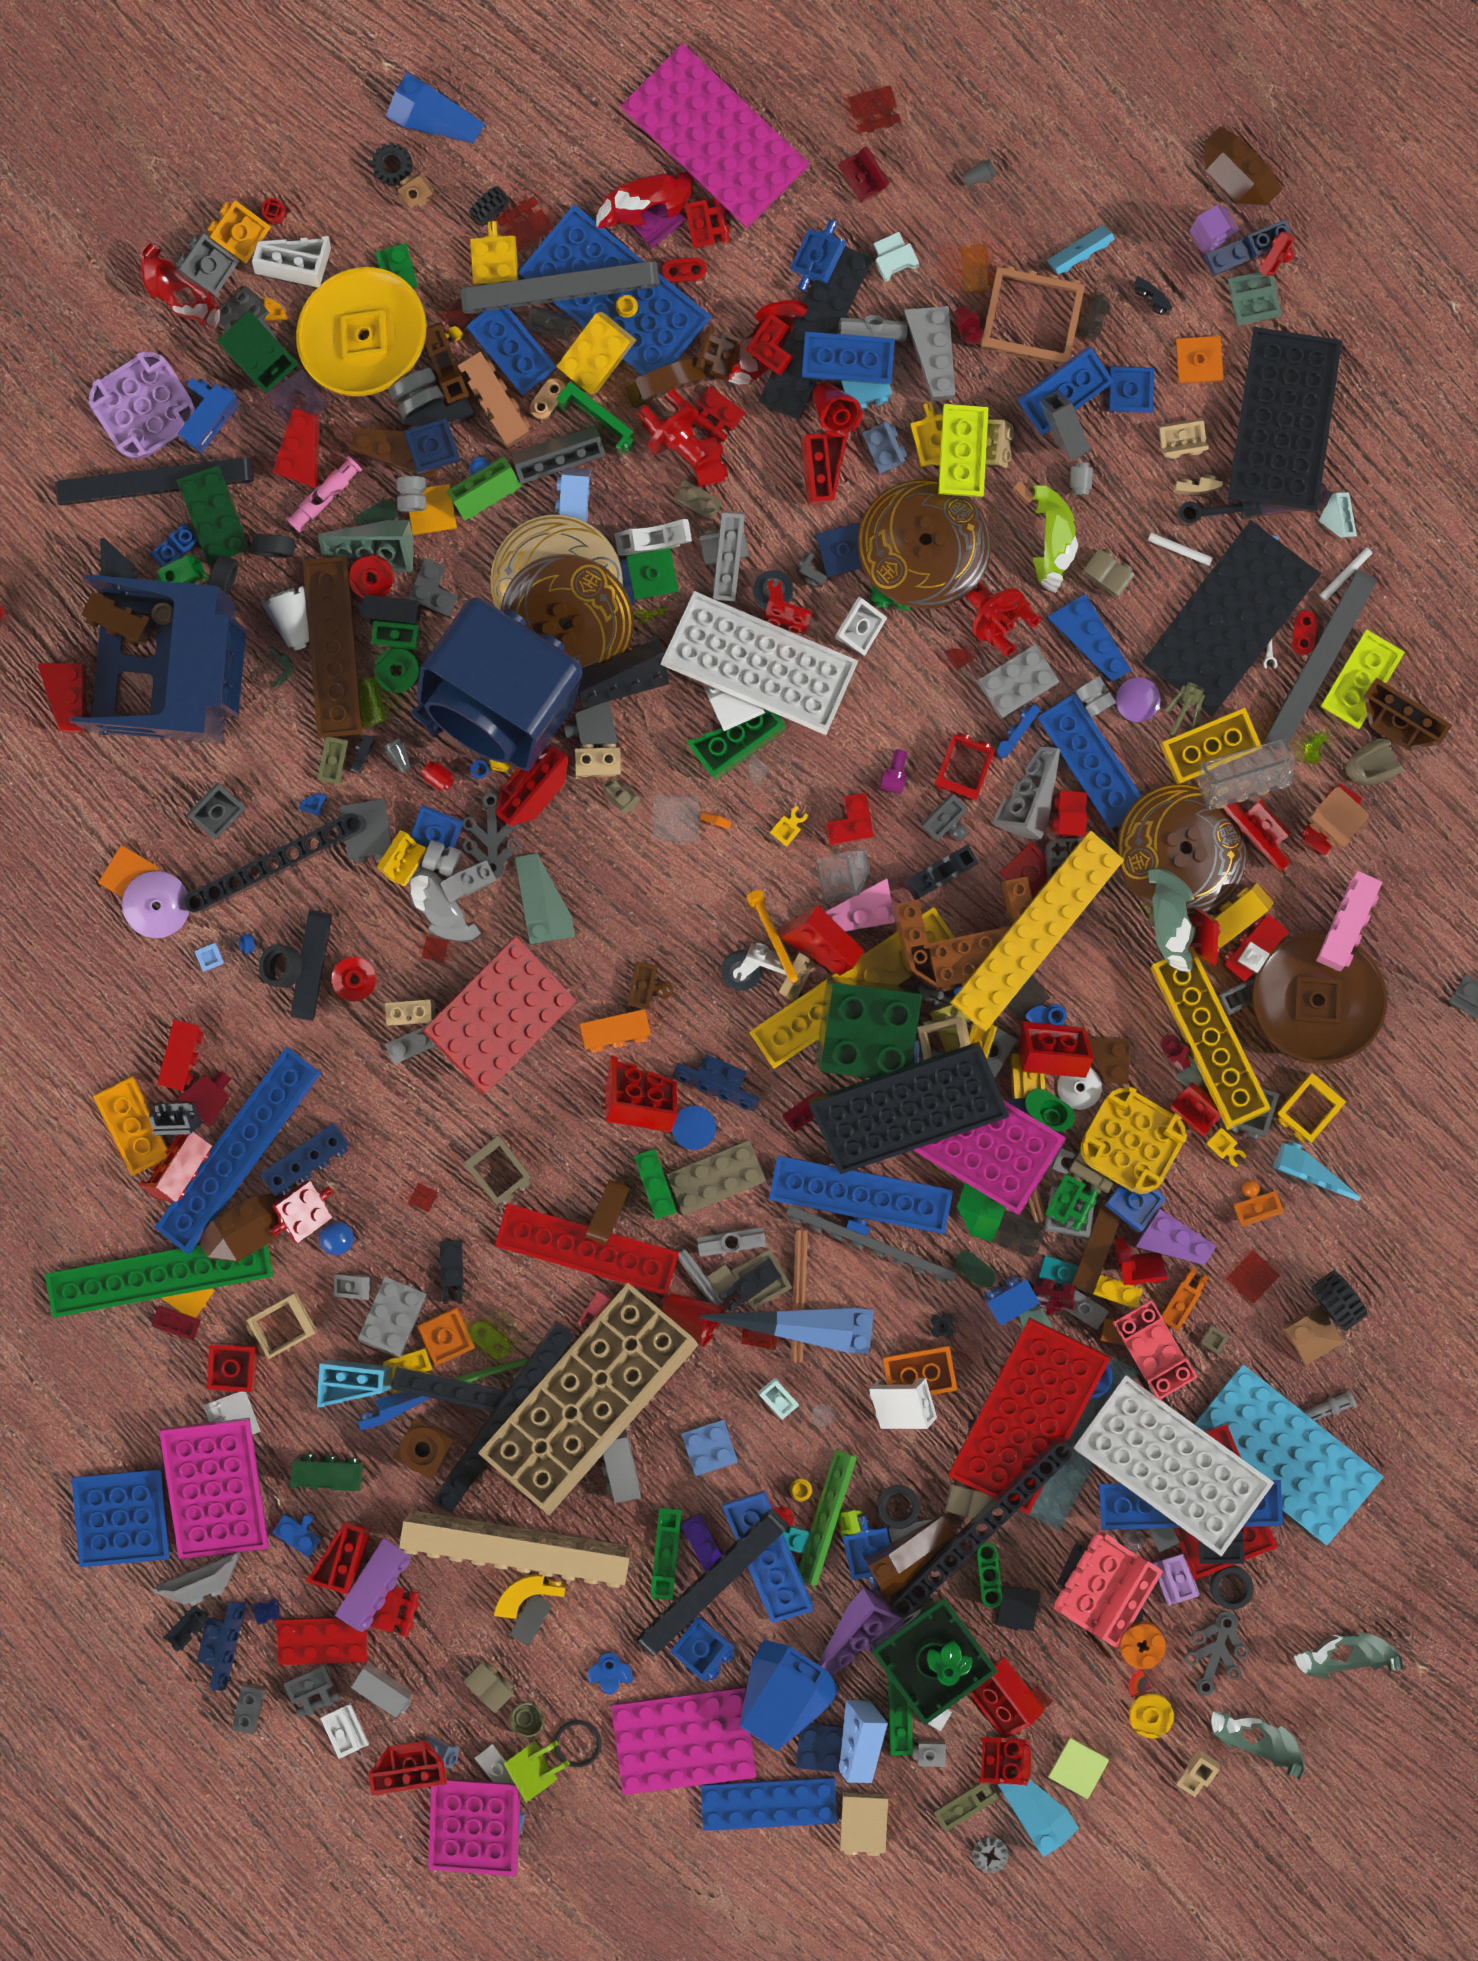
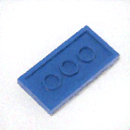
M509 308L483 312L466 326L522 396H525L557 370L556 365Z
M805 332L802 378L891 385L895 339Z
M1088 345L1016 400L1038 432L1044 435L1050 430V426L1039 399L1059 390L1072 402L1076 411L1114 381L1093 349Z

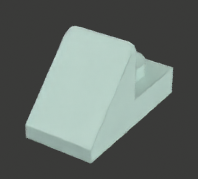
M777 1378L771 1380L758 1392L761 1398L782 1420L799 1406L797 1401L787 1392Z

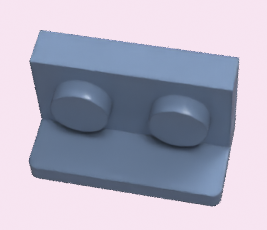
M886 420L883 424L862 433L879 474H883L905 463L904 458L907 457V454L902 444L898 446L895 439L898 434L893 424L889 425Z

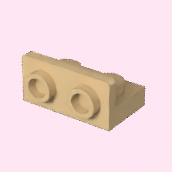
M988 419L985 465L1000 466L1002 468L1008 467V462L1011 460L1010 444L1014 437V429L1011 423L1005 420Z

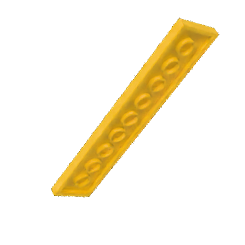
M1088 831L950 1003L982 1031H987L1124 859L1092 831Z
M934 907L922 914L928 944L955 938ZM898 931L863 954L853 969L841 976L836 973L832 976L899 985L911 977L906 972L899 951L902 950ZM827 979L749 1032L773 1069L818 1040Z

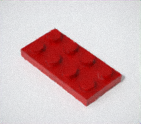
M338 1617L276 1620L278 1665L368 1662L367 1629L363 1632L358 1631Z

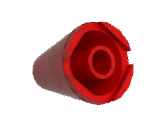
M827 382L820 383L814 388L813 399L822 429L828 435L843 437L850 430L853 432L857 429L862 420L863 411L856 398Z
M673 1292L670 1295H665L660 1303L662 1312L691 1335L698 1345L705 1347L714 1336L712 1333L715 1328L719 1327L720 1323L702 1319L699 1315L721 1314L725 1312V1309L720 1305Z

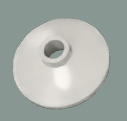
M1090 1068L1086 1078L1060 1076L1057 1083V1091L1060 1099L1072 1109L1082 1110L1093 1106L1098 1101L1102 1092V1083L1098 1074ZM1079 1083H1082L1084 1085V1090L1082 1092H1079L1076 1089V1086Z

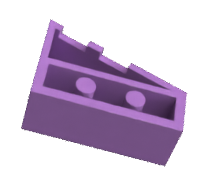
M1219 205L1197 216L1190 229V233L1203 254L1207 251L1212 252L1221 248V244L1225 240L1241 232L1228 208L1225 209Z
M1161 1209L1157 1210L1133 1245L1138 1248L1203 1265L1206 1264L1217 1247Z

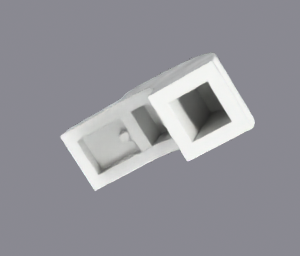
M681 519L654 527L629 529L614 533L618 555H634L666 548L679 547L680 544L692 541L688 519Z

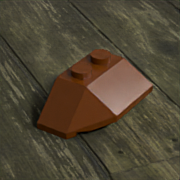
M1220 126L1204 142L1205 172L1236 204L1267 206L1283 190L1270 167L1239 136Z
M1375 678L1364 695L1370 727L1408 751L1441 744L1452 727V724L1378 678Z
M273 1193L251 1197L214 1219L204 1230L199 1240L208 1258L239 1262L276 1240L277 1236L273 1237L269 1229L279 1223L278 1215L272 1205L279 1201V1198Z

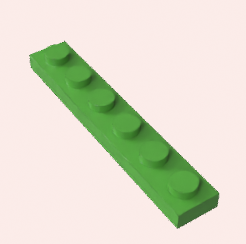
M835 1450L810 1529L811 1533L798 1567L803 1581L817 1586L857 1459L856 1456L841 1450Z

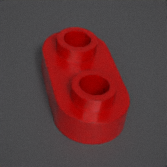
M698 257L668 260L662 268L663 277L670 283L700 281L707 272L705 262ZM693 267H698L700 271L699 273L694 274L692 273L691 269ZM676 269L678 273L672 276L669 274V271Z
M1302 611L1294 619L1291 647L1294 653L1300 656L1308 655L1315 646L1317 617L1311 611ZM1303 618L1310 620L1308 626L1303 624ZM1301 640L1307 642L1306 648L1300 646Z

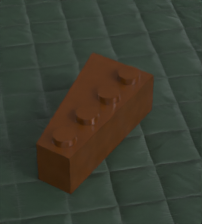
M356 428L349 448L352 453L433 481L437 480L441 468L417 474L404 431Z

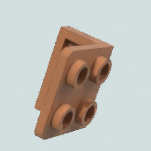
M1336 787L1307 820L1311 822L1309 825L1316 832H1322L1327 837L1326 841L1331 846L1342 849L1366 822L1369 814L1341 788Z

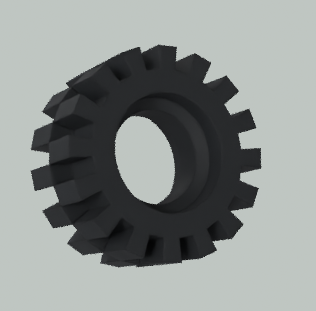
M390 142L389 145L383 144L382 148L378 147L376 149V154L373 153L371 165L374 174L381 183H386L387 186H391V184L399 186L398 183L413 171L410 154L405 147H401L398 143L397 145H394L393 142ZM391 156L397 157L401 161L399 170L393 173L384 169V161Z
M494 186L472 205L473 207L470 208L469 214L483 227L488 224L487 222H492L495 217H498L505 210L504 208L509 205L508 203H510L511 199L499 186Z

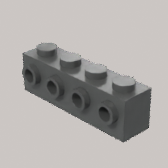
M596 425L511 453L520 482L523 484L606 456Z

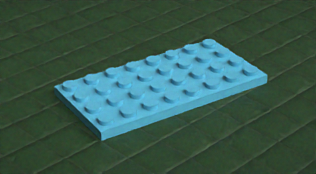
M1243 1363L1193 1423L1205 1431L1227 1422L1241 1458L1270 1480H1281L1282 1510L1325 1545L1331 1542L1384 1477Z

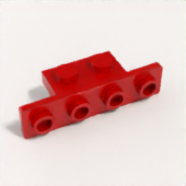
M1230 796L1222 804L1226 814L1233 818L1244 834L1248 835L1254 842L1255 847L1263 852L1269 859L1270 864L1277 868L1279 872L1283 871L1290 864V860L1277 845L1287 838L1291 832L1262 799L1246 812L1237 800Z

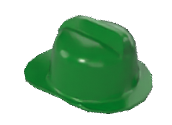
M1035 1089L1026 1096L1025 1105L1029 1115L1056 1132L1068 1130L1073 1125L1075 1120L1074 1111L1067 1103L1044 1089Z

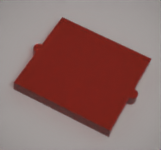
M1252 1250L1226 1279L1238 1289L1237 1292L1239 1294L1242 1293L1254 1304L1280 1275L1268 1265L1269 1262L1267 1260L1264 1261Z

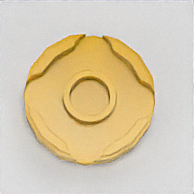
M1145 1693L1138 1696L1132 1702L1129 1709V1720L1132 1728L1139 1735L1145 1738H1158L1170 1730L1174 1722V1711L1164 1696L1157 1693Z

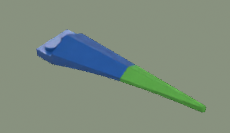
M528 1358L453 1379L472 1382L495 1373L523 1366L528 1361ZM401 1392L376 1399L379 1414L375 1415L374 1411L361 1414V1419H357L359 1428L364 1430L382 1425L431 1398Z

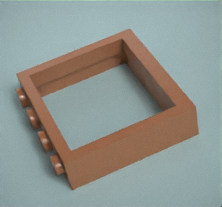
M1002 265V268L997 267L980 350L1062 366L1070 360L1085 285L1080 284V281L1076 279L1059 280L1058 276L1052 274L1040 276L1033 270L1016 271L1015 267L1009 265ZM1002 277L1076 292L1064 353L990 338Z

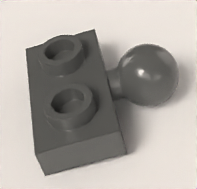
M950 793L920 825L936 841L949 829L950 835L954 840L962 841L966 838L968 830L965 825L956 822L968 808L953 793Z

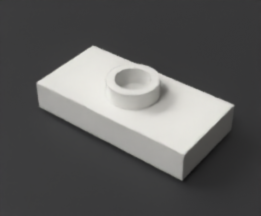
M493 1743L475 1756L476 1761L493 1782L515 1784L503 1764L506 1762V1759Z

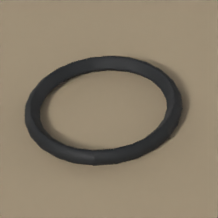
M573 1720L567 1722L558 1730L555 1736L558 1744L562 1732L573 1725L588 1727L596 1737L597 1747L594 1755L589 1760L581 1763L569 1761L570 1765H568L571 1767L588 1766L594 1762L600 1753V1734L592 1724L586 1721ZM559 1745L555 1746L558 1758L562 1762L566 1761L567 1759L560 1752Z

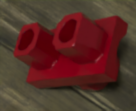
M966 305L955 310L956 326L961 343L967 342L971 345L980 343L983 339V331L980 327L977 312L974 310L970 313Z
M1167 1034L1163 1036L1160 1041L1163 1058L1174 1064L1175 1067H1179L1181 1071L1190 1066L1193 1062L1187 1055L1190 1052L1188 1046L1180 1042L1175 1035Z
M1043 1278L1040 1286L1035 1285L1033 1291L1036 1293L1039 1302H1041L1040 1307L1045 1308L1046 1315L1052 1317L1055 1311L1062 1313L1063 1308L1075 1309L1076 1302L1074 1297L1076 1290L1074 1285L1065 1283L1061 1291L1054 1290L1056 1286L1055 1281Z

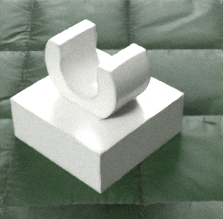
M1249 942L1238 962L1258 973L1269 953Z

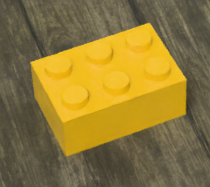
M603 312L596 313L556 367L589 394H595L636 342V339Z

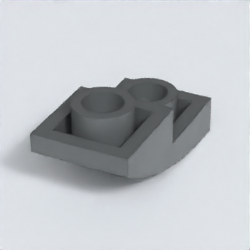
M532 1595L513 1627L510 1636L529 1647L552 1609L553 1604L538 1595Z

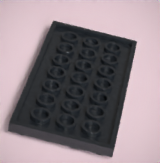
M1260 327L1253 328L1228 500L1317 513L1342 340Z
M1250 520L1141 663L1179 692L1183 685L1187 686L1188 682L1202 687L1205 698L1201 709L1210 716H1213L1322 573Z
M979 1041L905 1066L890 1073H885L809 1099V1106L840 1174L1009 1117V1112Z

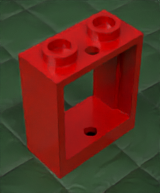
M958 732V735L953 734L934 786L976 801L995 749H992V744L979 740V743L970 740L971 737L969 735ZM956 743L986 754L974 789L943 778Z

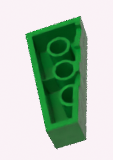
M764 709L765 713L725 731L723 728L704 734V736L687 741V744L713 780L717 781L787 729L778 714Z

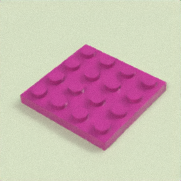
M446 1779V1785L431 1787L428 1870L504 1876L518 1875L520 1792L516 1785L512 1783Z

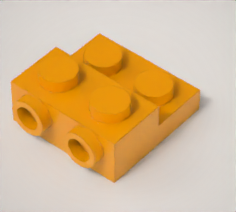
M231 200L230 203L226 201L219 211L222 214L219 220H213L208 226V236L243 263L247 264L255 252L257 243L264 239L271 226L236 200Z

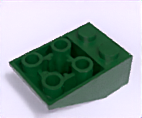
M247 310L216 339L265 394L298 365L294 358L250 310Z

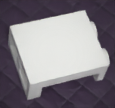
M918 1378L912 1385H885L884 1379H878L869 1389L876 1411V1418L881 1429H927L937 1419L926 1378Z

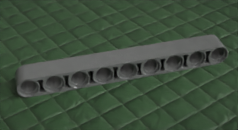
M643 262L461 289L460 295L463 313L471 314L654 288L660 285L657 262Z
M1360 569L1356 570L1268 730L1263 743L1282 753L1285 751L1378 579Z

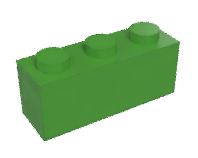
M503 456L447 490V493L464 521L476 516L485 508L494 505L508 494L514 493L522 485Z

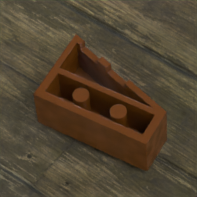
M92 591L81 616L87 618L85 623L95 628L101 625L107 628L106 633L116 638L120 634L127 638L126 643L138 647L139 644L145 647L156 625V622L151 618L141 615Z

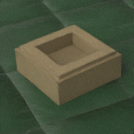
M726 1264L707 1276L719 1295L737 1281Z
M1210 1324L1199 1343L1219 1355L1230 1336Z

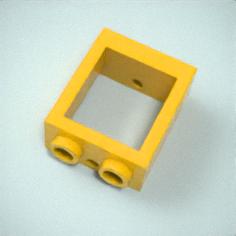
M1308 1073L1274 1114L1278 1116L1277 1121L1287 1129L1290 1126L1296 1131L1293 1135L1302 1143L1305 1141L1312 1143L1346 1101L1316 1075ZM1309 1085L1334 1105L1310 1134L1286 1114L1287 1110Z

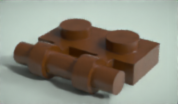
M706 327L705 333L701 336L700 342L702 344L700 351H697L695 357L697 361L695 368L703 370L705 363L711 365L709 369L710 374L729 381L732 367L737 362L742 339L724 331L719 334V337L714 336L715 329L713 327ZM710 346L715 347L714 355L708 353Z

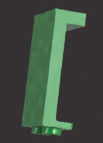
M569 382L556 398L558 407L564 412L574 402L619 437L621 440L616 445V450L620 456L624 452L627 454L634 446L633 431L573 383Z

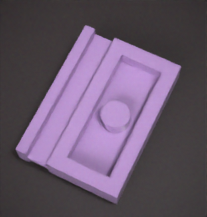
M1183 1553L1153 1562V1565L1163 1571L1158 1580L1168 1606L1200 1595Z

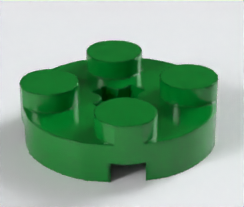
M388 649L377 658L375 663V677L379 685L385 690L397 694L410 690L416 684L420 674L416 658L405 649ZM401 665L403 667L401 669L402 674L400 676H393L392 666L399 667Z

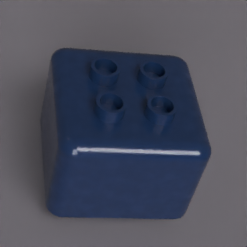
M470 598L465 602L420 667L417 700L425 707L429 716L440 728L465 747L490 760L501 763L510 762L524 771H530L575 704L583 674L582 666L578 660L564 652L565 646L558 639L547 633H543L540 636L526 627L527 622L516 612L507 608L502 612L481 598Z

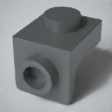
M810 552L808 557L804 555L798 565L801 568L799 574L805 577V582L815 588L818 585L823 587L827 576L809 567L815 555Z

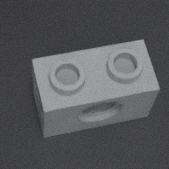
M486 860L452 875L440 884L449 902L452 903L482 890L495 882L496 878Z

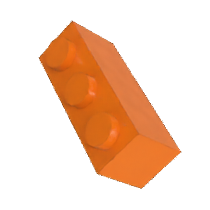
M646 1009L580 1023L585 1050L590 1049L591 1053L604 1051L603 1046L612 1044L613 1048L626 1046L625 1041L633 1039L635 1044L648 1041L647 1036H651Z

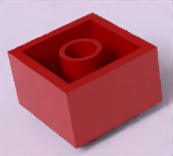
M211 1343L209 1345L207 1390L253 1392L256 1381L257 1345Z

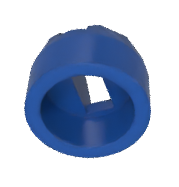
M482 760L473 762L470 767V773L475 779H483L489 771L487 763ZM480 767H482L483 770L479 774H476L475 772Z

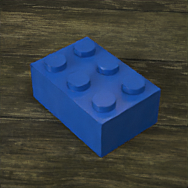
M1014 1275L1005 1280L1006 1285L1001 1288L994 1286L985 1292L987 1296L983 1297L1000 1325L1040 1304L1027 1279L1023 1276L1018 1277Z

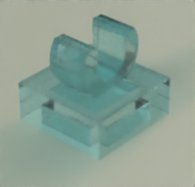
M1195 1061L1189 1068L1180 1070L1175 1077L1176 1080L1186 1086L1192 1082L1199 1086L1203 1078L1198 1074L1199 1069Z

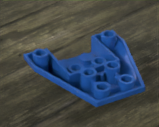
M763 1640L752 1659L739 1727L778 1751L830 1706L839 1687L826 1669L794 1648Z

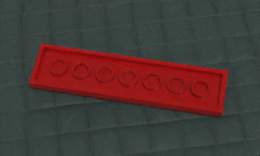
M507 1203L495 1247L621 1283H629L632 1286L663 1295L668 1294L679 1255L678 1251L615 1233L611 1234L607 1245H603L585 1237L589 1228L587 1225Z

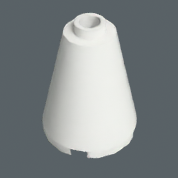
M299 586V591L297 592L295 588H291L270 595L269 601H266V598L260 600L288 648L293 647L294 650L307 647L306 642L309 641L303 586Z

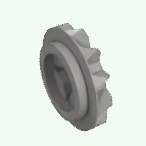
M983 1838L974 1846L972 1853L973 1861L976 1867L984 1873L994 1874L999 1870H1003V1867L1008 1862L1007 1847L998 1838ZM994 1847V1855L997 1858L991 1859L988 1863L987 1856L983 1853H989Z

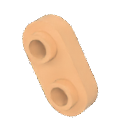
M556 378L548 380L532 400L530 410L536 419L545 420L549 418L558 406L556 398L565 388L561 380ZM557 386L559 388L558 392L552 393L550 391L551 387ZM539 404L545 405V409L543 411H539L537 409V406Z

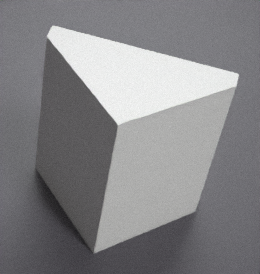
M858 597L836 633L835 639L865 656L887 617L864 599Z

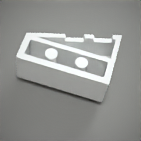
M322 236V239L311 240L300 238L299 241H286V239L259 241L252 260L254 272L263 276L320 288L331 250L329 236Z

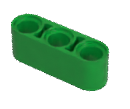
M987 1540L976 1550L980 1596L986 1607L995 1608L1002 1601L998 1552L995 1545ZM983 1547H991L993 1553L989 1557H983L981 1555ZM986 1569H993L995 1571L992 1579L988 1580L983 1577ZM990 1591L997 1593L996 1600L988 1602L985 1599L986 1593Z

